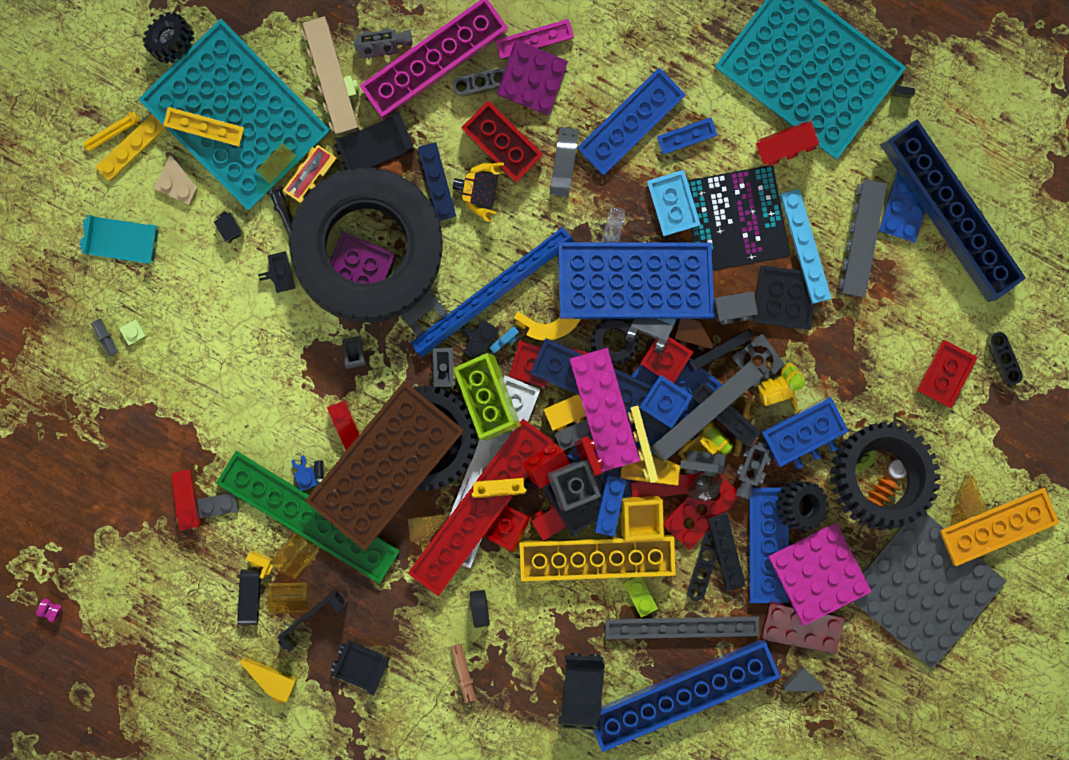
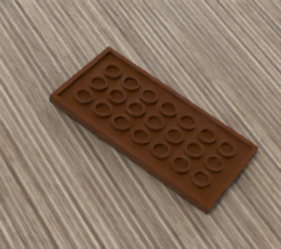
M403 381L305 502L365 551L464 432V429L406 381Z

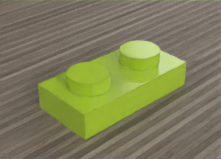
M634 577L624 582L641 618L658 609L642 577Z

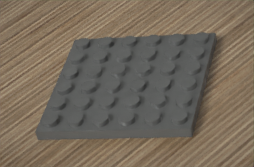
M926 513L919 517L918 520L901 526L866 567L862 574L872 592L853 602L933 669L1007 581L979 557L958 566H953L939 531L944 528Z

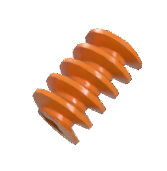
M881 473L884 479L877 478L880 485L873 484L872 487L875 491L868 490L870 497H865L875 505L885 506L883 502H891L888 495L895 497L892 490L899 491L900 488L896 482Z

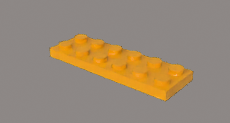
M1041 488L939 531L953 566H958L1057 525L1059 521L1046 489Z

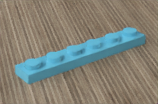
M800 189L782 193L780 195L811 303L816 304L830 300L831 294Z

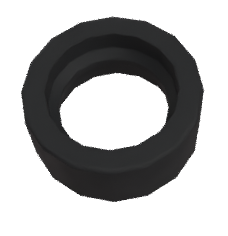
M485 590L470 591V605L474 627L489 626L490 620Z

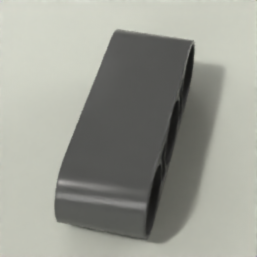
M497 68L458 77L453 82V90L460 97L496 90L499 88L500 83L495 82L494 77L497 74L503 75L504 70ZM477 79H484L486 84L483 87H477L475 85ZM465 83L467 88L465 91H458L457 85Z

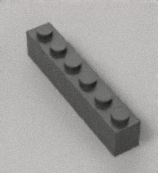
M864 179L860 184H857L856 195H858L857 203L854 202L852 214L855 215L854 220L849 224L848 230L851 236L845 245L847 257L843 259L841 270H844L843 278H840L838 282L840 294L859 298L866 297L886 192V183Z

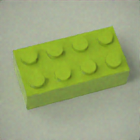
M486 353L453 368L479 439L489 441L521 426L494 355Z

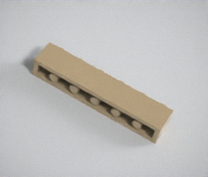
M324 16L304 22V29H301L304 41L308 40L310 46L307 47L309 58H313L315 63L312 66L315 77L319 76L321 84H318L320 95L325 96L326 102L323 103L326 114L330 113L331 121H328L331 132H335L337 136L357 131L359 126L344 82V76L327 19Z

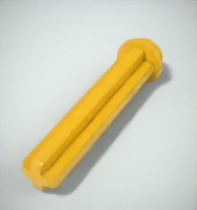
M135 111L132 113L128 112V116L84 141L83 145L86 150H93L134 124L137 126L138 122L141 121Z

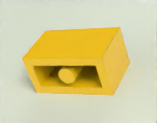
M577 394L543 409L552 430L557 429V432L568 428L567 424L573 421L575 424L586 420L582 400Z

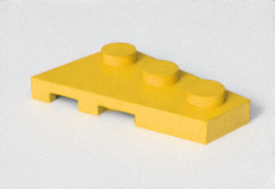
M651 453L658 481L653 483L678 486L680 466L668 460L662 463L655 454ZM640 459L638 462L622 466L620 478L651 482L650 479L646 480L643 470L647 468L645 460L641 461Z

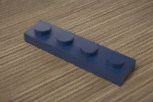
M437 143L419 146V154L439 221L457 217Z

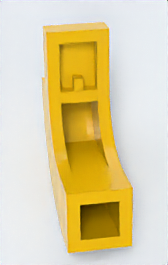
M517 312L514 316V319L517 320L515 322L516 325L523 329L526 327L530 328L526 334L527 336L545 341V338L556 340L564 337L581 320L560 319L559 317L550 324H539L520 312Z

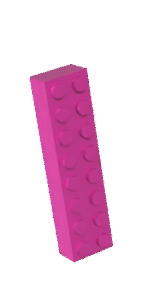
M479 0L359 86L381 118L385 120L506 34L508 27L489 0Z

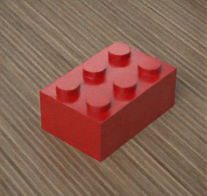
M812 120L758 139L756 145L763 165L773 166L780 163L781 158L787 157L788 160L797 157L800 151L805 150L807 153L817 149L819 138Z

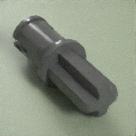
M102 319L92 322L91 326L98 337L97 341L101 342L107 356L110 357L118 353L111 338L112 334L107 331Z

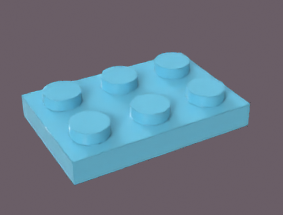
M684 170L647 181L663 237L700 226Z

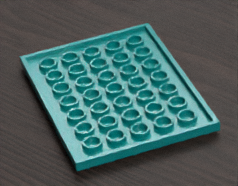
M765 0L714 68L793 127L812 120L819 138V145L817 146L837 160L907 67L819 0Z
M221 18L188 50L186 55L184 54L180 60L176 61L138 99L162 124H164L167 108L171 107L244 127L240 147L169 127L166 128L248 211L312 147L331 131Z

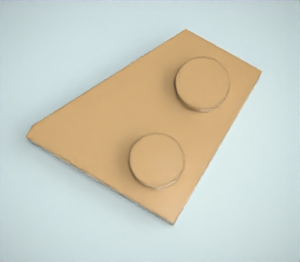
M169 155L154 189L191 205L198 188L180 167L175 158Z

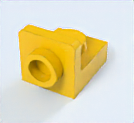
M250 551L246 560L250 561L249 564L257 568L263 567L259 578L264 579L266 575L270 576L274 566L271 564L273 559Z

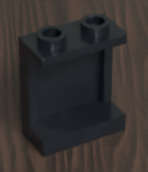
M347 640L346 644L342 643L338 654L341 656L339 660L334 661L330 671L333 672L332 678L344 680L367 690V693L374 696L390 657Z

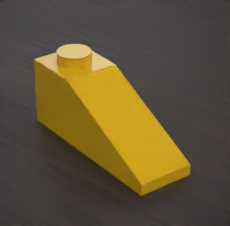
M244 657L240 664L269 696L273 697L272 700L278 703H287L297 678Z

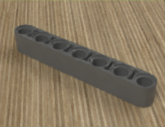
M752 361L748 362L651 446L650 449L663 463L756 383L763 374Z

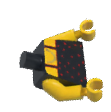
M482 163L472 167L470 172L466 173L465 180L454 178L452 189L463 191L462 200L465 201V205L473 213L483 217L485 221L494 222L490 216L491 214L497 215V212L492 211L498 174H504V172L499 171V166L504 165V163Z

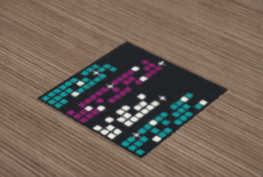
M768 165L687 180L700 222V226L690 228L693 243H711L713 270L790 256L774 166Z

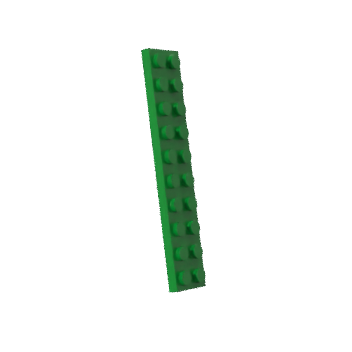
M237 450L216 482L222 488L379 584L400 551L379 537H376L364 551L305 502L309 494Z

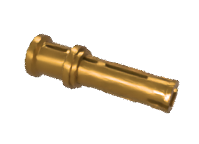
M740 398L739 414L750 423L754 418L752 414L757 401ZM736 437L734 438L731 455L743 457L745 445Z

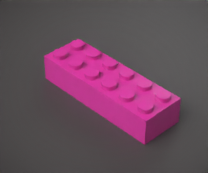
M608 347L570 358L597 455L603 464L602 472L640 461Z

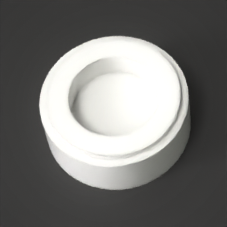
M893 460L889 463L888 473L891 477L901 479L906 476V470L900 460Z

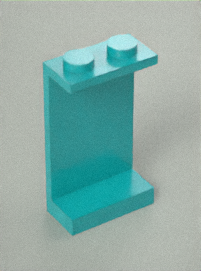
M87 215V219L83 221V230L85 232L84 238L80 240L81 253L154 265L160 227L151 224L145 225Z

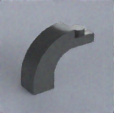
M560 127L550 194L569 197L579 133L578 129Z

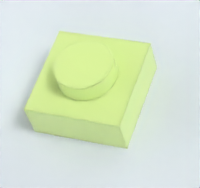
M351 75L343 77L350 99L358 97L356 91L360 90L357 80H353Z
M137 319L119 328L128 345H132L147 336Z

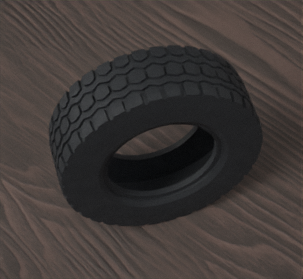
M371 167L347 169L341 173L329 176L330 178H325L304 197L300 203L301 205L297 208L291 224L289 236L290 257L301 286L307 295L322 309L348 321L376 323L396 318L409 311L428 293L437 277L441 264L443 248L442 230L431 202L412 182L402 178L403 176L394 172L390 173V171ZM374 209L386 213L400 225L405 234L407 251L403 262L392 275L379 282L358 283L351 281L339 274L328 260L326 248L331 229L340 218L355 210Z

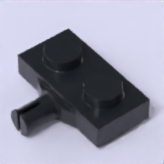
M287 251L268 255L269 271L258 274V277H261L259 281L271 279L275 285L276 293L296 289Z
M482 320L474 331L463 326L462 329L465 331L460 330L459 333L469 338L468 345L463 353L474 359L484 355L499 329L485 320Z

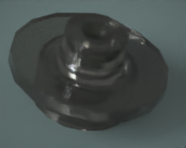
M716 473V477L700 474L688 487L687 494L692 499H699L702 502L708 501L718 495L723 479L718 473Z

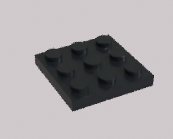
M761 265L756 294L758 314L754 315L753 323L811 330L814 304L811 303L802 271Z
M602 473L594 476L601 497L567 511L560 510L550 483L542 488L571 536L597 521L605 484V478Z

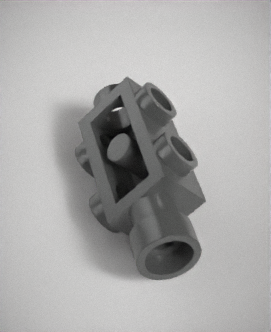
M388 28L379 32L365 31L362 34H357V39H354L355 51H359L360 58L392 55L398 53V45H413L411 30H405L403 33L396 34L395 29L390 30Z
M757 441L756 445L752 443L750 447H746L743 457L746 458L743 465H739L736 473L739 476L738 480L742 481L740 488H737L735 495L750 500L752 487L758 486V483H763L766 475L763 472L764 466H769L772 455L769 454L770 450L766 449V444ZM754 453L760 454L759 460L753 458ZM748 471L754 473L752 478L747 477Z

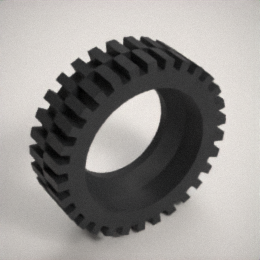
M418 386L413 388L464 429V432L454 442L449 455L443 461L436 464L416 488V490L429 491L449 485L466 471L477 447V431L468 407L461 399L442 388Z
M881 422L878 425L877 423L871 424L849 436L835 452L837 456L833 458L832 463L836 465L830 468V473L835 474L834 477L830 478V482L837 485L836 488L832 489L833 494L839 493L840 498L836 499L837 503L844 502L846 505L842 508L844 513L851 511L852 514L849 517L852 520L859 518L858 524L862 526L868 524V528L874 529L878 527V530L899 528L918 520L919 517L926 514L925 510L930 509L933 505L931 501L937 498V494L933 492L939 490L940 484H936L935 481L940 480L941 477L940 474H935V470L940 467L939 463L933 464L932 462L937 457L935 453L929 455L928 450L932 447L929 443L923 446L922 442L925 439L922 436L914 437L917 433L915 430L911 429L906 432L908 426L901 425L897 427V423L894 422L888 425L887 422ZM882 450L893 454L901 461L906 470L908 480L906 491L903 497L893 505L879 506L871 503L858 486L855 471L857 463L863 455L870 451Z

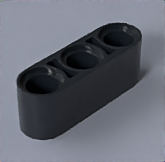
M1002 332L989 334L986 338V344L1001 380L1008 385L1020 383L1023 378L1022 371L1006 334ZM996 335L999 336L1001 340L998 346H996L993 342V339ZM1003 353L1008 356V361L1005 364L1001 361ZM1010 371H1013L1015 373V379L1013 381H1010L1008 379V374Z
M241 569L238 625H258L261 578L259 577L261 570Z

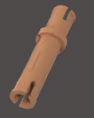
M462 643L450 646L459 677L458 685L461 686L464 702L474 701L476 697L472 686L473 678H470Z

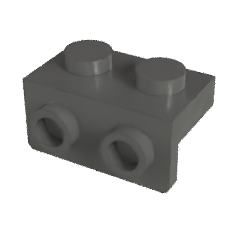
M689 450L687 461L681 460L680 468L686 469V473L697 474L698 471H703L706 476L716 477V473L724 474L726 455H712L708 452Z

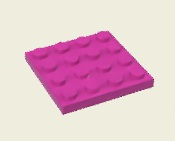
M837 523L768 556L802 626L872 592Z

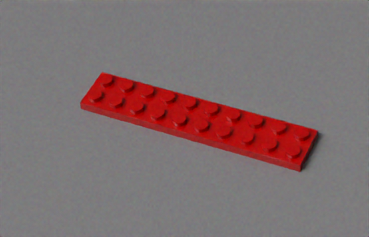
M522 419L520 421L521 426L514 429L476 482L523 478V481H525L528 474L523 464L554 441L525 419ZM472 486L409 570L408 574L439 596L514 495L474 498L472 496Z

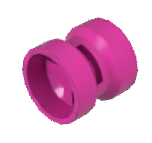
M44 598L36 611V615L41 618L45 617L49 622L55 623L63 606L53 604L49 599Z

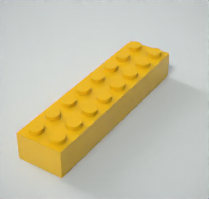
M664 535V538L628 541L623 537L520 541L521 581L676 576L674 536Z

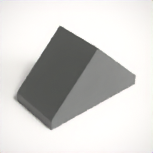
M361 336L343 339L346 369L367 365Z
M802 665L783 683L784 691H824V687Z

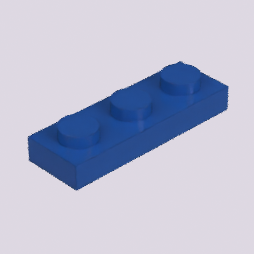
M710 117L659 135L657 140L662 154L665 155L716 137L717 132Z
M606 475L594 532L609 536L615 535L626 479Z

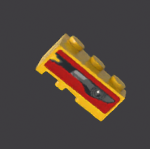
M319 145L316 148H311L307 154L308 158L304 163H301L296 174L283 190L299 203L309 194L310 190L328 177L338 162L335 156Z

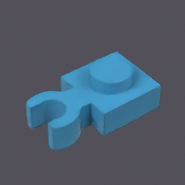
M515 327L511 328L489 348L495 354L506 343L511 345L518 339L517 334L519 331Z

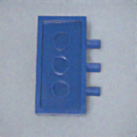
M827 397L799 411V413L766 428L760 433L777 466L781 467L793 461L796 468L800 469L804 467L800 459L801 456L810 452L813 459L818 460L821 458L817 450L818 447L827 443L831 452L837 450L838 447L834 439L849 431L833 399Z

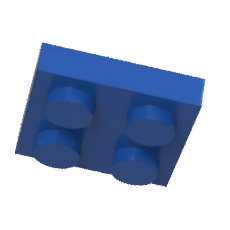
M660 375L639 408L668 427L673 428L693 396Z

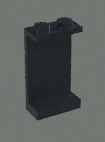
M399 111L392 114V117L341 139L339 137L335 138L336 144H334L337 154H341L344 159L341 162L344 170L361 167L372 168L414 150Z
M336 589L277 637L279 639L278 644L283 650L287 649L290 652L297 645L288 633L325 603L329 602L337 613L346 607L347 602Z
M571 653L570 655H565L567 666L562 715L558 718V724L561 728L599 730L605 673L604 658L598 654L582 656L579 653Z

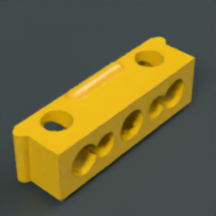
M523 478L473 482L472 496L474 498L526 493Z

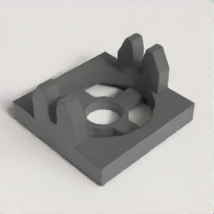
M763 334L731 356L740 369L745 366L744 357L747 352L751 356L750 361L756 355H760L763 358V364L756 367L760 368L764 374L752 385L753 387L767 380L785 365ZM761 346L767 350L760 354L756 353L753 347ZM771 355L772 365L770 370H768L765 366V359Z

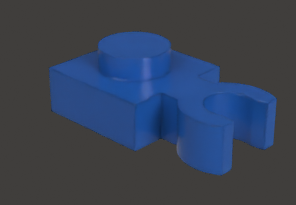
M302 455L301 465H298L295 459L291 462L293 467L299 471L294 476L300 490L304 491L318 485L319 482L315 477L313 467H306L307 459Z

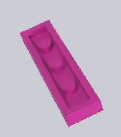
M566 19L495 40L500 59L503 60L509 58L515 40L540 49L574 39L570 21Z

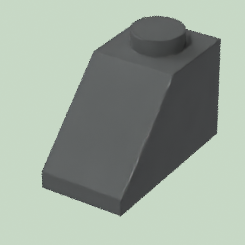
M433 348L434 387H454L453 348Z

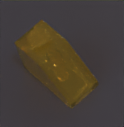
M965 475L954 500L956 503L954 508L959 517L969 519L986 512L987 508L973 475Z
M447 513L408 518L410 541L415 542V545L427 544V540L432 538L447 519Z

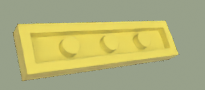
M634 406L631 407L632 412H628L631 424L635 423L637 429L633 433L635 441L641 444L642 449L638 450L641 461L645 460L647 468L643 469L646 480L650 479L651 483L657 482L658 477L639 407Z

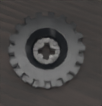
M166 12L165 16L161 14L158 20L156 18L153 19L154 23L147 26L149 30L144 32L146 37L143 38L145 43L143 45L161 63L168 64L169 61L173 63L176 58L180 60L183 53L185 55L188 53L187 48L192 47L190 42L195 39L193 37L195 34L192 30L193 28L176 12H172V14Z

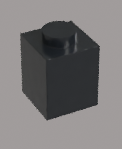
M223 212L216 217L217 220L214 221V224L225 242L229 243L245 234L233 213Z

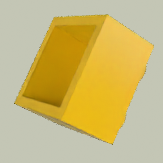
M659 496L622 498L620 507L621 536L626 541L664 538L663 500Z

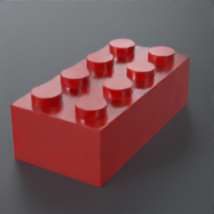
M489 100L461 127V130L494 163H504L499 168L515 184L543 158V154Z

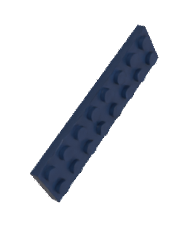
M545 338L530 374L580 396L570 358L582 354ZM614 369L629 418L628 412H632L631 407H640L651 390L652 385ZM639 408L644 425L664 434L672 429Z

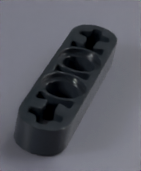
M747 329L687 363L691 372L754 338L751 329Z
M710 529L704 534L687 588L688 596L694 601H699L704 597L717 557L716 551L713 548L705 546V543L710 544L711 541L708 538V535H711ZM705 550H710L713 557L705 561L702 558V553ZM700 568H704L707 571V576L704 579H699L696 575L697 570ZM694 579L698 582L704 583V586H702L701 584L699 585L698 590L701 592V594H697L696 597H693V593L691 592V590L696 589L697 583H693Z

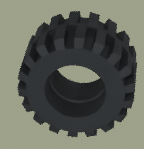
M604 319L600 321L591 334L590 343L592 351L605 348L603 338L610 330H619L626 338L632 323L626 319ZM636 333L633 342L626 341L625 347L621 351H609L613 365L623 364L636 354L639 347V334Z
M792 481L787 483L786 487L783 486L780 489L782 492L777 494L778 501H775V505H777L775 510L776 513H779L778 519L782 520L783 525L792 529L813 530L821 525L820 521L824 522V515L828 513V510H826V506H828V502H826L827 495L823 494L824 490L819 488L818 484ZM803 497L804 510L800 513L799 503Z

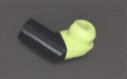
M322 460L314 461L315 477L319 483L325 477L324 462Z

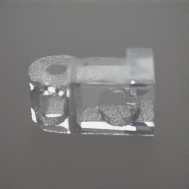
M610 207L601 242H619L624 223V209Z

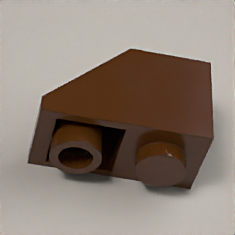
M679 319L674 340H678V343L687 347L689 344L696 345L695 349L707 352V349H712L713 344L699 321Z

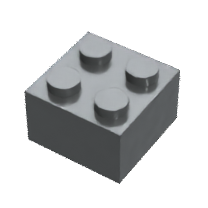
M754 291L714 298L715 322L720 321L721 325L734 323V319L739 318L740 322L753 319V316L758 314Z
M581 459L547 473L560 510L567 511L601 497L588 460Z

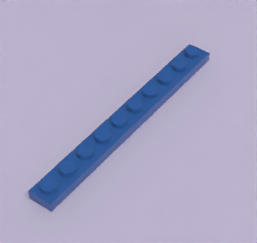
M563 227L413 340L411 344L422 358L558 254V242H574L568 232Z

